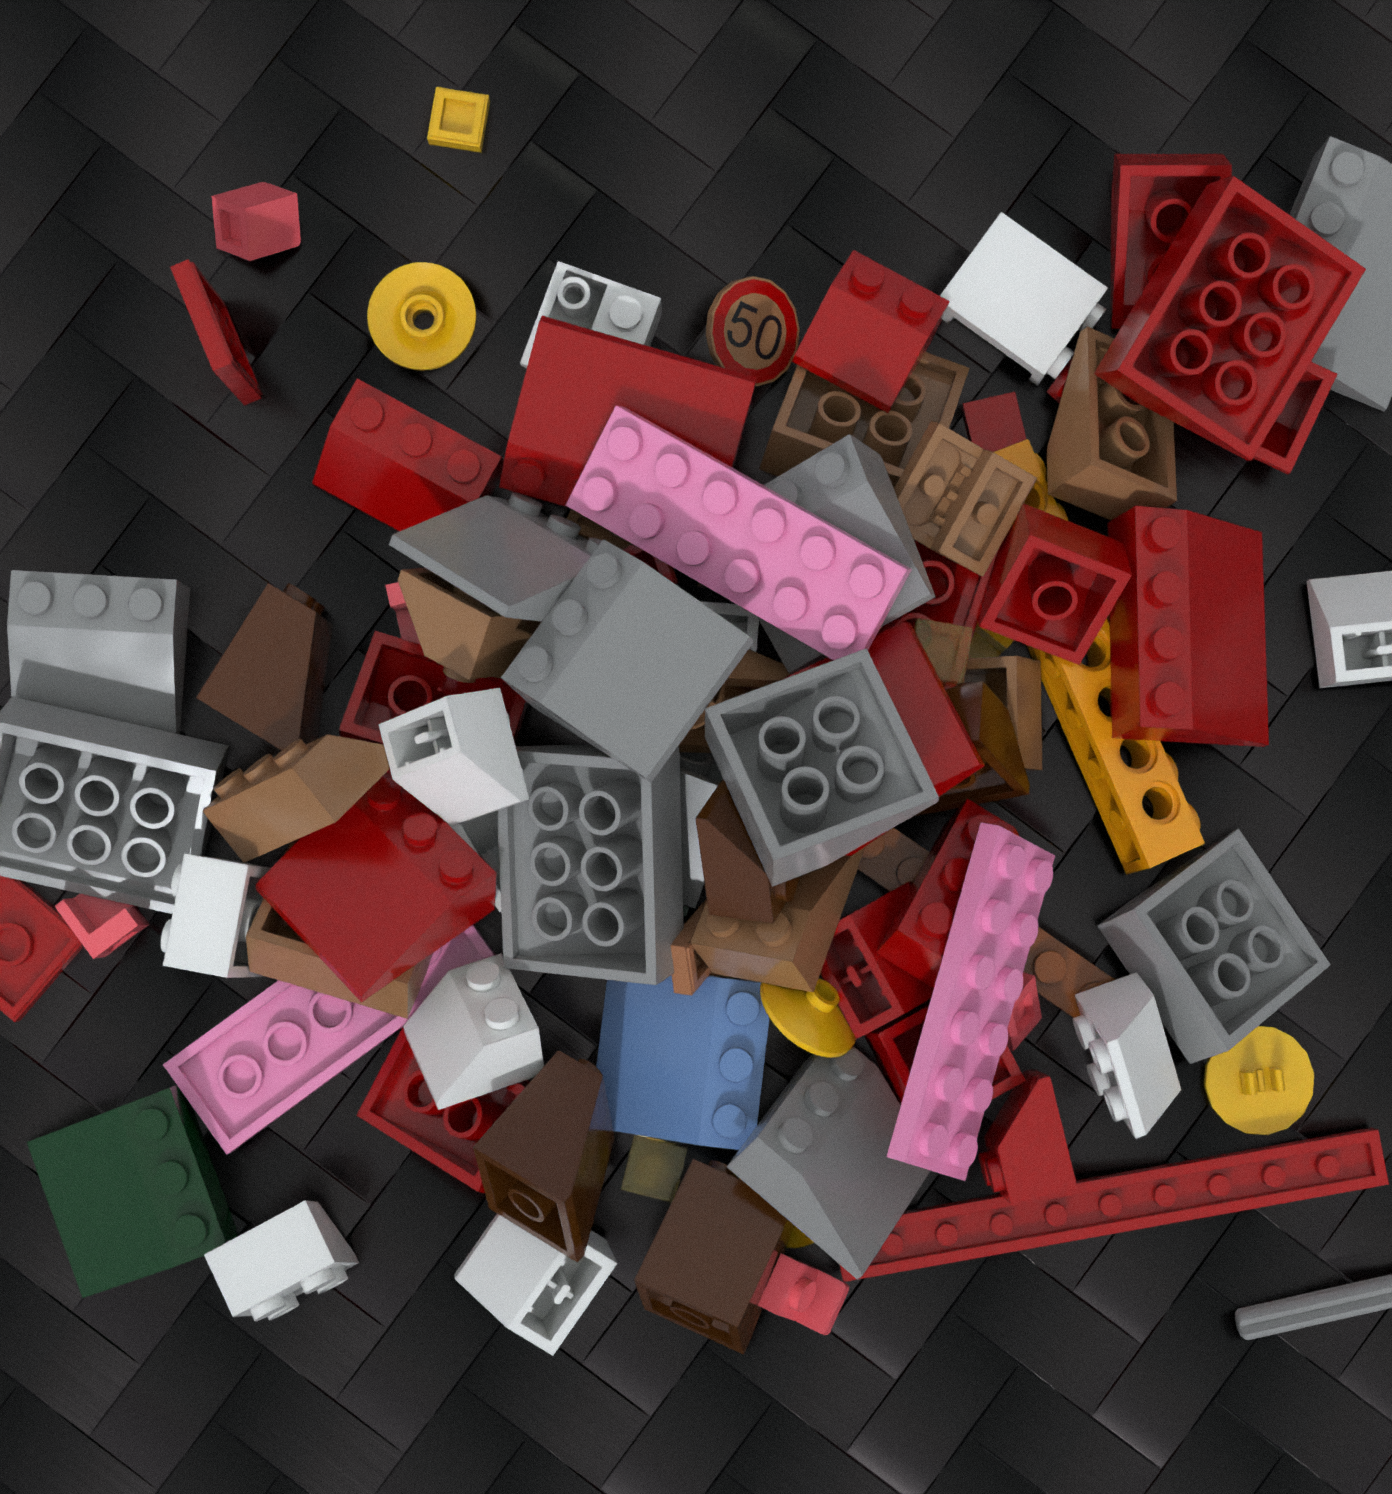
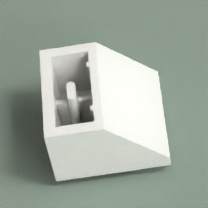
M558 261L520 365L527 369L541 316L650 346L662 315L661 298Z
M1392 571L1307 580L1319 687L1327 688L1392 681Z
M500 688L445 696L378 724L392 779L449 825L461 824L529 800L524 772L520 765L510 727L509 715L506 711Z
M1135 972L1075 994L1080 1016L1074 1017L1072 1020L1084 1050L1090 1049L1094 1063L1088 1064L1087 1070L1097 1095H1104L1113 1120L1115 1122L1124 1120L1136 1139L1147 1135L1181 1091V1087L1155 997L1138 973Z
M306 1200L204 1254L232 1316H252L254 1321H259L266 1317L272 1320L299 1306L296 1296L302 1293L309 1294L317 1290L318 1294L338 1286L348 1279L345 1270L359 1263L355 1253L319 1202Z
M496 1214L454 1274V1278L506 1328L553 1356L618 1263L608 1241L593 1231L590 1232L585 1255L577 1263L509 1220Z

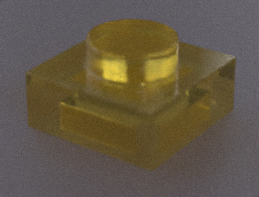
M917 618L914 631L940 681L953 684L964 683L973 628Z
M634 1134L621 1190L672 1202L678 1191L688 1147Z

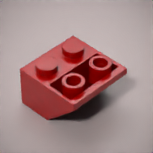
M911 881L840 919L820 974L838 992L840 1000L837 1005L856 1039L898 1018L932 997L934 988L876 953L912 886Z

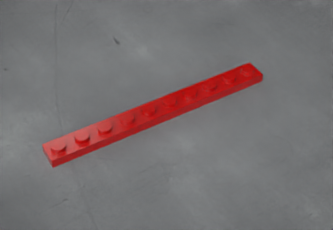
M1367 1128L1076 1180L1077 1189L1015 1204H1010L1001 1194L907 1210L904 1211L873 1261L859 1279L1389 1185L1379 1130ZM839 1264L843 1282L857 1280Z

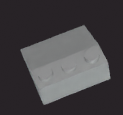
M852 435L845 436L764 485L912 569L881 627L936 597L881 455ZM758 617L788 673L793 674L827 658L824 654Z
M512 492L510 499L486 495L392 535L389 545L506 618L542 622L602 540L590 537L589 540L578 535L581 530L578 524L557 515H550L548 517L540 512L543 506L540 502L526 495Z
M603 539L501 678L532 707L652 783L754 643V640L646 563Z
M11 570L7 618L11 697L14 696L180 734L190 587L177 579Z
M867 648L705 708V739L772 887L829 865L939 801L934 785Z
M1239 828L1134 897L1098 925V928L1128 973L1133 974L1137 972L1153 993L1163 1025L1189 1064L1229 1051L1331 965Z
M854 1046L845 1055L836 1058H826L812 1054L802 1064L727 1166V1168L857 1280L863 1276L930 1173V1170L886 1157L901 1105L879 1068Z

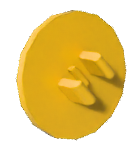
M1256 1027L1229 1051L1209 1057L1205 1065L1204 1088L1210 1106L1226 1124L1246 1134L1269 1135L1289 1128L1305 1113L1313 1096L1314 1071L1307 1052L1294 1037L1274 1027Z

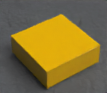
M436 87L427 136L428 143L430 145L482 153L490 106L489 95Z

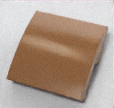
M930 421L894 490L912 537L916 542L983 577L1037 477L996 453L979 447L944 425Z

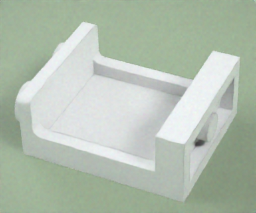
M1001 212L941 293V297L950 301L942 319L948 324L954 318L1027 369L1032 374L1029 380L1038 386L1046 374L1056 379L1071 359L1074 351L1068 348L1067 345L1078 330L1082 331L1087 326L1093 328L1106 310L1098 302L1108 288Z

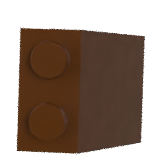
M268 583L196 698L280 750H283L300 738L305 744L317 740L333 628L330 622L320 616L325 606L290 583L286 585L283 592Z
M558 1050L473 1146L489 1209L577 1263L585 1255L615 1139L604 1077L600 1070L591 1062L585 1059L575 1060Z
M693 1159L634 1281L645 1310L744 1355L762 1311V1307L758 1306V1303L780 1254L785 1252L795 1225L744 1181L738 1179L739 1177L727 1168L728 1165L715 1160H710L709 1164L706 1165Z

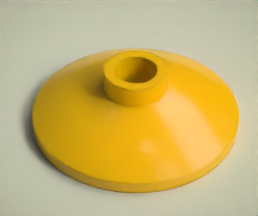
M410 263L388 273L374 289L368 305V327L378 349L393 363L411 370H433L451 363L467 348L475 331L476 307L470 290L454 272L434 263ZM421 313H429L433 315L434 322L428 329H418L414 324L416 317Z
M818 978L814 992L767 983L760 984L761 1001L769 1018L784 1036L800 1048L821 1057L836 1058L845 1055L855 1044L856 1037L837 1005L840 1000L838 992L827 981Z

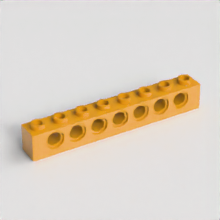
M1029 439L994 452L1037 477L1023 504L1068 521L1063 507L1055 501L1053 496L1048 495L1045 464L1041 457L1034 453ZM1109 615L1086 653L1088 656V666L1082 663L1080 665L1027 645L1032 659L1041 661V680L1126 875L1152 868L1205 844L1200 833L1201 824L1199 816L1195 809L1187 803L1178 782L1177 766L1172 757L1165 753L1161 741L1112 738ZM1098 695L1107 700L1110 707L1109 717L1100 710ZM1121 745L1126 747L1131 754V767L1127 766L1121 758ZM1144 795L1149 798L1153 805L1154 812L1152 818L1143 809L1142 799Z

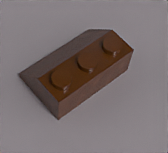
M983 681L976 683L965 682L958 684L956 687L945 689L985 766L939 796L937 803L914 816L960 808L967 798L976 804L1029 795L1030 784L1007 707Z
M722 779L695 818L709 915L774 923L786 902L793 900L797 884L803 875L776 886H771L726 783Z

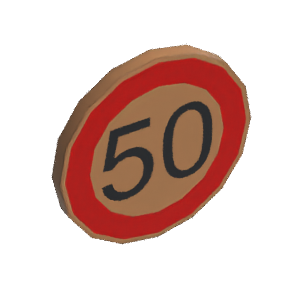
M749 276L731 281L717 293L708 311L705 334L710 356L717 366L757 377L755 386L774 382L789 369L798 349L800 328L796 309L787 293L769 279Z

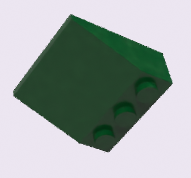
M177 1085L27 1142L82 1298L197 1259L239 1236L193 1107Z

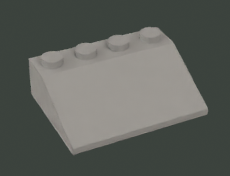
M1330 136L1313 156L1290 216L1366 268V271L1311 362L1338 374L1330 390L1384 412L1392 397V164L1381 156Z
M12 696L0 711V876L173 914L176 897L172 895L171 884L175 869L179 864H182L184 853L206 855L213 824L202 810L218 796L213 788L223 779L229 745Z
M591 744L516 746L520 765L524 772L529 800L497 811L504 968L658 985L675 973L671 944L684 928L679 746L652 783Z

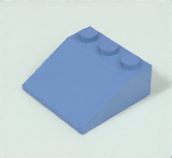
M672 975L658 985L607 980L596 1067L604 1077L613 1131L700 1146L739 1150L756 1128L758 1122L770 1018L763 1007L760 997L761 982L709 975L691 996L674 993Z

